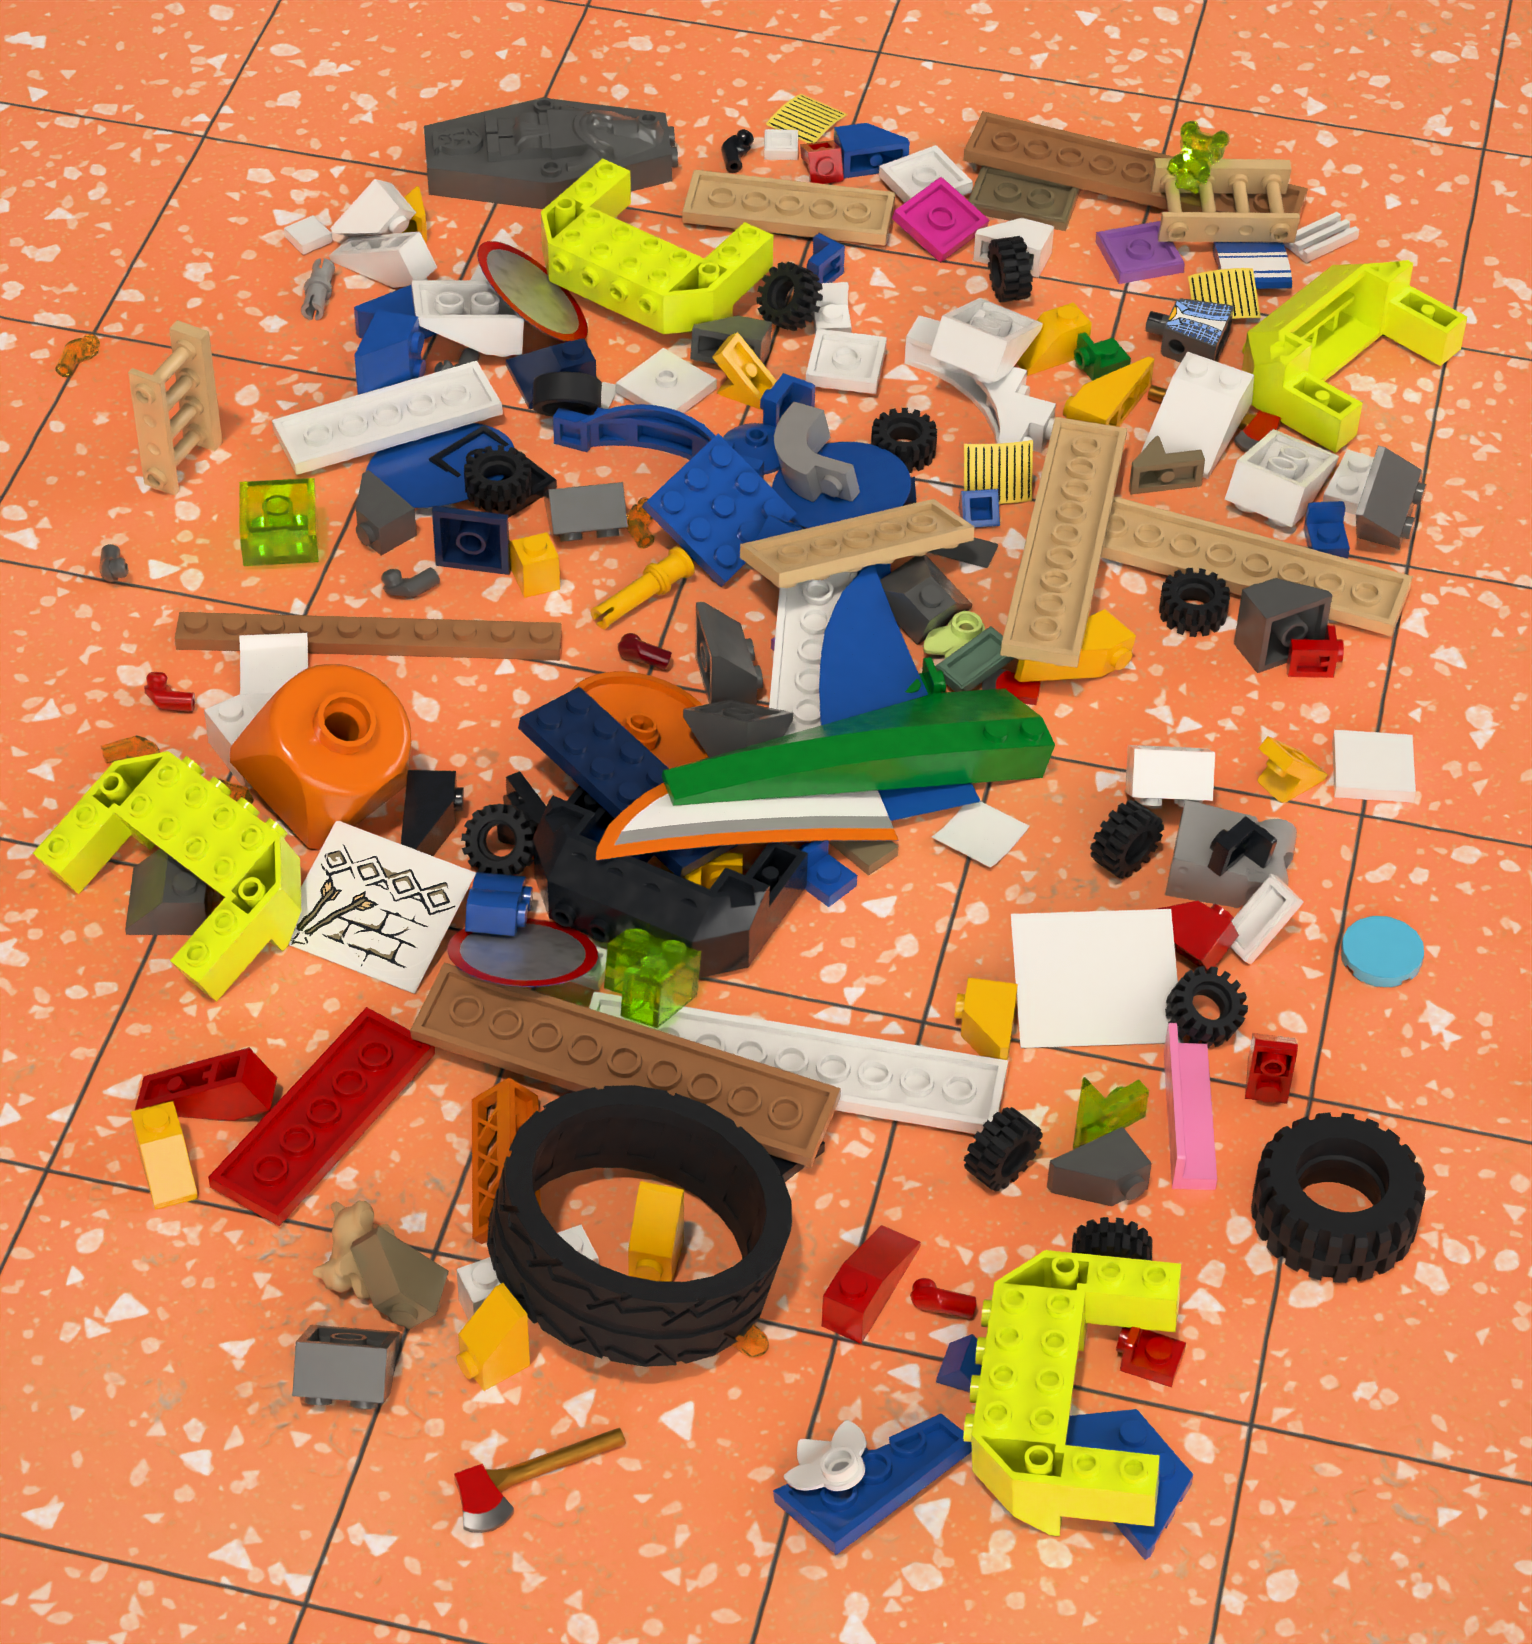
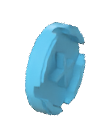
M1370 916L1359 919L1347 928L1342 939L1341 960L1345 967L1348 965L1353 970V976L1358 980L1375 987L1402 985V981L1410 977V980L1417 976L1423 963L1424 944L1417 931L1405 922L1392 917Z

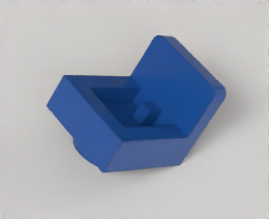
M783 373L771 389H767L761 398L760 408L763 410V424L776 427L781 416L793 402L815 407V385Z

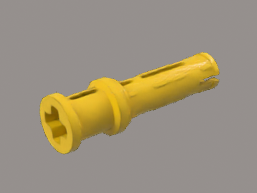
M673 547L669 550L666 558L657 564H648L643 571V576L598 606L593 607L590 611L592 619L595 620L604 613H607L602 620L596 623L601 629H607L609 625L654 594L664 595L668 593L671 585L682 577L690 578L694 575L695 567L691 558L682 548Z

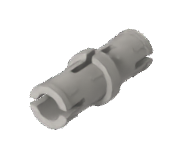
M321 258L314 261L311 277L307 279L304 285L305 299L301 307V313L308 320L313 319L315 310H317L315 320L322 318L326 300L332 294L331 280L335 272V266L332 261L325 258L322 268H320Z

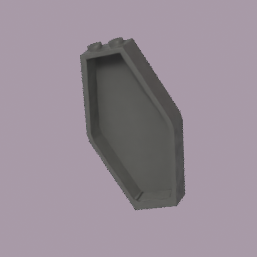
M542 97L424 126L429 195L544 209L602 158L630 170L631 191L672 182V168L678 167L674 126H668L666 113Z

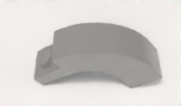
M793 402L781 416L774 434L775 449L785 482L796 494L812 502L821 493L853 501L860 493L854 466L817 454L831 438L824 410Z

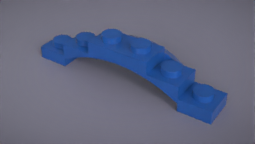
M624 405L610 409L598 407L593 415L558 408L553 416L554 444L587 453L591 447L634 446L664 451L690 460L715 437L705 424L700 423L696 419L680 411L657 405ZM725 440L733 449L735 448V442ZM740 455L764 479V461Z

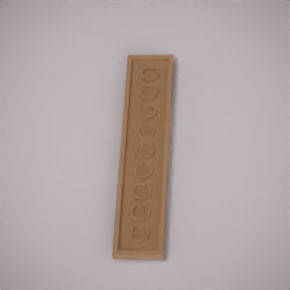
M982 111L964 149L963 161L1168 210L1166 194L1151 193L1150 180L1154 159L1179 157ZM1288 184L1286 194H1281L1284 213L1301 214L1308 188ZM1179 193L1182 212H1202L1199 193ZM1213 193L1216 212L1236 213L1233 193ZM1247 194L1250 213H1270L1267 194Z
M445 962L410 1030L413 1040L575 1092L596 1087L599 1090L604 1089V1086L636 1085L665 1090L673 1096L677 1093L704 1103L732 1119L737 1127H743L766 1149L768 1154L810 1168L841 1097V1088L527 988L484 981L465 973L457 966Z

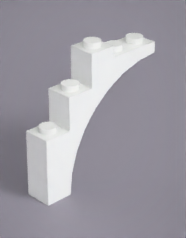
M918 315L906 336L904 364L939 377L952 384L971 399L985 416L994 433L996 444L1033 440V451L1042 453L1047 441L1050 440L1055 420L1056 403L1029 396L1030 386L1026 385L1027 370L1013 367L1007 376L998 381L983 383L974 379L971 372L963 369L952 370L942 366L939 359L930 356L940 321Z

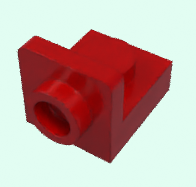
M833 140L800 144L801 158L808 164L810 183L827 184L843 181L840 146Z
M1327 625L1324 640L1291 639L1286 665L1288 677L1334 678L1336 663L1342 662L1344 656V643L1342 639H1337L1335 625Z
M1122 1327L1116 1346V1351L1123 1353L1120 1371L1172 1388L1185 1352L1186 1342L1147 1329Z

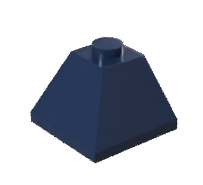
M584 338L549 346L505 360L506 367L528 409H533L534 378L541 374L550 372H578L596 377V359Z
M433 506L432 519L436 566L505 575L510 574L508 515Z

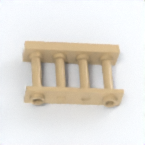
M1155 158L1150 180L1151 193H1165L1168 212H1162L1158 242L1294 243L1300 214L1284 213L1281 194H1286L1292 170L1290 160ZM1179 193H1199L1202 212H1182ZM1213 193H1233L1236 213L1216 212ZM1247 194H1267L1270 213H1250Z
M179 320L169 328L172 354L152 375L134 368L128 372L144 484L174 496L179 492L176 467L196 445L215 452L223 443L209 331ZM175 373L176 382L166 392L165 383ZM179 401L180 410L170 419L169 411ZM183 430V438L173 448L172 440Z

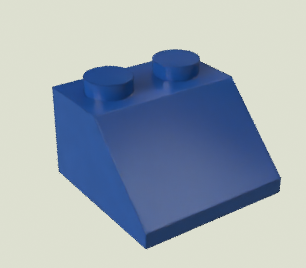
M376 310L354 355L358 395L425 375L426 361L421 359L424 333L419 332L418 316Z

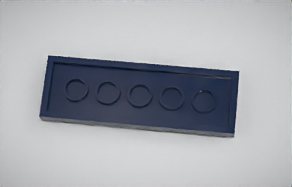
M580 686L520 717L518 729L614 818L642 794L664 783L662 772L669 768ZM738 845L661 851L652 854L675 875L684 877Z

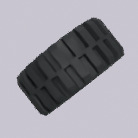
M1331 1112L1318 1113L1313 1120H1309L1308 1116L1293 1121L1292 1128L1285 1126L1274 1134L1273 1140L1268 1142L1263 1149L1261 1160L1258 1163L1251 1212L1253 1219L1256 1221L1255 1229L1259 1237L1263 1241L1268 1240L1267 1248L1276 1258L1283 1256L1286 1259L1285 1265L1296 1272L1299 1269H1303L1309 1272L1308 1277L1321 1280L1322 1276L1333 1278V1282L1346 1283L1348 1278L1356 1277L1358 1282L1373 1278L1374 1271H1377L1378 1274H1383L1392 1269L1395 1261L1403 1260L1409 1252L1411 1243L1415 1240L1425 1201L1426 1187L1423 1184L1425 1176L1421 1165L1415 1162L1416 1155L1407 1144L1401 1146L1399 1144L1400 1137L1389 1128L1383 1131L1378 1128V1122L1366 1118L1365 1122L1354 1119L1355 1114L1342 1113L1341 1117H1331ZM1322 1182L1344 1184L1364 1194L1373 1206L1358 1212L1334 1211L1314 1202L1306 1195L1303 1188Z

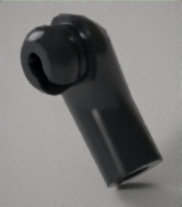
M739 130L737 135L729 137L721 147L725 167L730 173H736L741 170L742 161L740 157L751 149L750 145L754 142V137L748 130Z

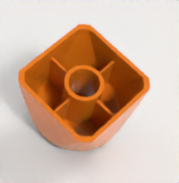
M343 664L316 665L295 675L269 699L230 748V763L308 848L321 850L336 821H341L355 827L406 787L411 752L410 722L404 706L398 697L379 678L353 666Z

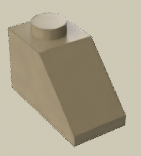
M379 1226L352 1242L350 1249L374 1308L390 1317L397 1325L404 1326L409 1330L436 1315L448 1270Z

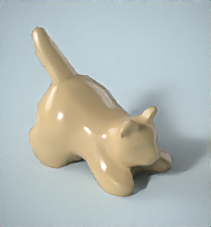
M357 1201L350 1207H345L339 1202H333L331 1209L335 1221L332 1228V1253L329 1261L312 1271L313 1275L322 1278L327 1289L344 1292L353 1287L358 1299H368L370 1296L350 1249L352 1242L378 1226L395 1236L394 1230L388 1224L378 1225L373 1223L374 1211L366 1201Z

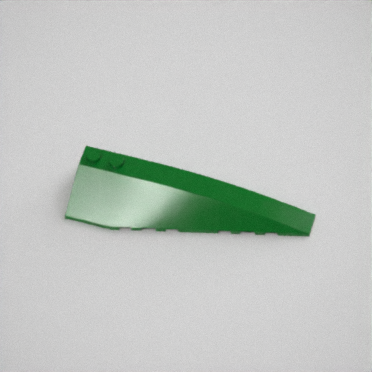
M1006 689L933 693L663 770L662 779L673 806L1043 778L1055 748V743L1042 716Z

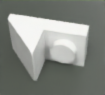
M848 282L821 283L823 289L818 291V293L823 295V299L816 303L820 310L818 313L812 312L815 335L817 329L851 333L852 326L848 308Z

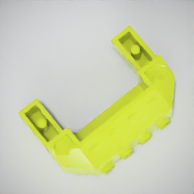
M603 158L541 211L542 253L549 281L662 334L692 332L694 324L733 317V304L773 267L774 235L746 222L738 227L706 258H702L616 219L615 217L631 204L630 170Z
M1409 260L1332 265L1247 332L1246 342L1242 349L1244 354L1242 371L1254 374L1251 405L1262 412L1281 417L1283 424L1336 453L1357 436L1363 403L1325 381L1381 335L1387 336L1441 366L1461 350L1467 316L1410 286L1414 263Z
M166 751L114 761L37 847L33 854L53 875L80 894L125 841L132 836L150 851L156 845L222 895L224 899L170 960L190 982L217 1002L268 942H271L281 951H284L289 945L301 913L300 857L285 841L284 838L288 833L271 818L263 822L257 817L260 812L243 797L236 802L229 796L232 791L214 776L210 781L201 776L204 770L189 757L185 756L181 761L175 755Z
M1044 1250L994 1282L992 1300L984 1299L981 1326L988 1327L987 1335L977 1339L975 1363L982 1365L981 1374L972 1375L969 1399L971 1403H976L974 1414L966 1413L963 1439L966 1442H971L972 1471L1014 1517L1052 1536H1060L1062 1516L1154 1527L1159 1486L1160 1455L1066 1445L1077 1356L1078 1351H1084L1087 1324L1127 1328L1138 1327L1147 1330L1176 1332L1180 1299V1263Z

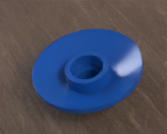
M749 423L737 426L724 435L723 438L725 440L735 442L734 450L738 454L763 460L764 475L781 469L774 444L776 427L763 423Z

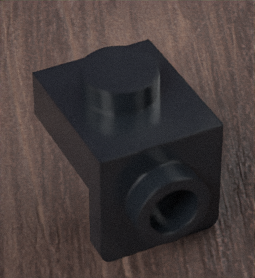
M1245 816L1229 831L1223 829L1215 836L1210 845V849L1213 852L1208 868L1218 876H1222L1244 855L1261 868H1265L1270 863L1277 839L1266 829Z

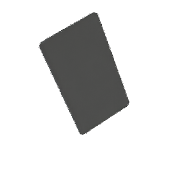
M974 537L973 541L961 543L955 548H940L928 551V553L987 568L997 550L998 544Z

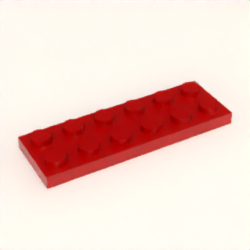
M366 1007L208 1176L210 1188L280 1226L435 1055V1046L413 1040L409 1029Z

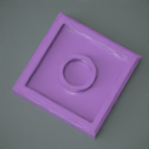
M1160 221L1096 232L1095 242L1118 284L1184 273L1185 263L1174 243L1158 242Z

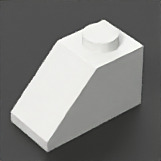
M374 179L330 229L335 234L348 237L402 233L409 226V220L416 214V211L392 183Z
M1019 218L978 229L975 233L973 261L984 264L990 262L987 256L991 240L1020 236L1026 242V252L1030 254L1029 264H1032L1030 273L1032 276L1039 278L1052 254L1054 226Z

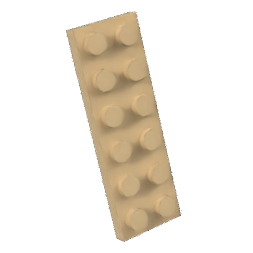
M694 170L682 211V222L737 229L746 222L768 233L797 235L799 237H814L820 233L834 241L886 246L895 205V192Z
M930 499L740 544V558L777 587L791 588L799 582L812 579L824 580L829 578L830 575L845 571L857 572L863 567L874 564H890L895 559L907 556H923L928 551L940 548H955L961 543L974 540V526L935 499Z

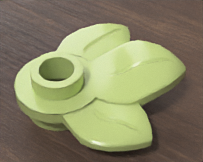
M962 611L955 614L947 626L934 628L928 633L923 645L924 652L927 654L945 655L944 659H946L985 630L982 619L979 615L970 611Z

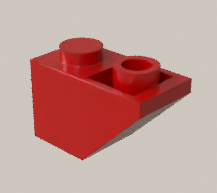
M1252 1033L1247 1063L1245 1099L1260 1100L1265 1103H1288L1298 1052V1043L1295 1038Z

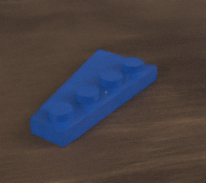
M938 1414L889 1437V1444L876 1450L865 1448L861 1456L865 1464V1473L863 1478L852 1488L843 1491H832L822 1487L804 1491L790 1488L786 1484L773 1490L774 1501L837 1555L972 1452L971 1442L964 1441L963 1430L943 1414Z

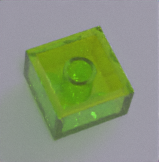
M315 478L239 482V534L243 566L319 562L318 507Z

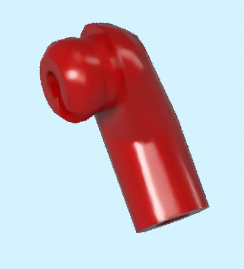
M150 672L146 676L145 694L158 708L162 710L194 711V692L172 691L166 685L168 677L163 672Z
M920 1278L913 1283V1291L910 1297L912 1303L918 1309L966 1318L973 1316L976 1308L975 1296L937 1288L936 1283L929 1278Z

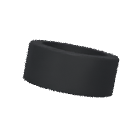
M550 372L541 374L534 378L533 409L537 413L550 417L554 416L558 408L593 415L598 407L601 408L602 382L597 377L578 372Z

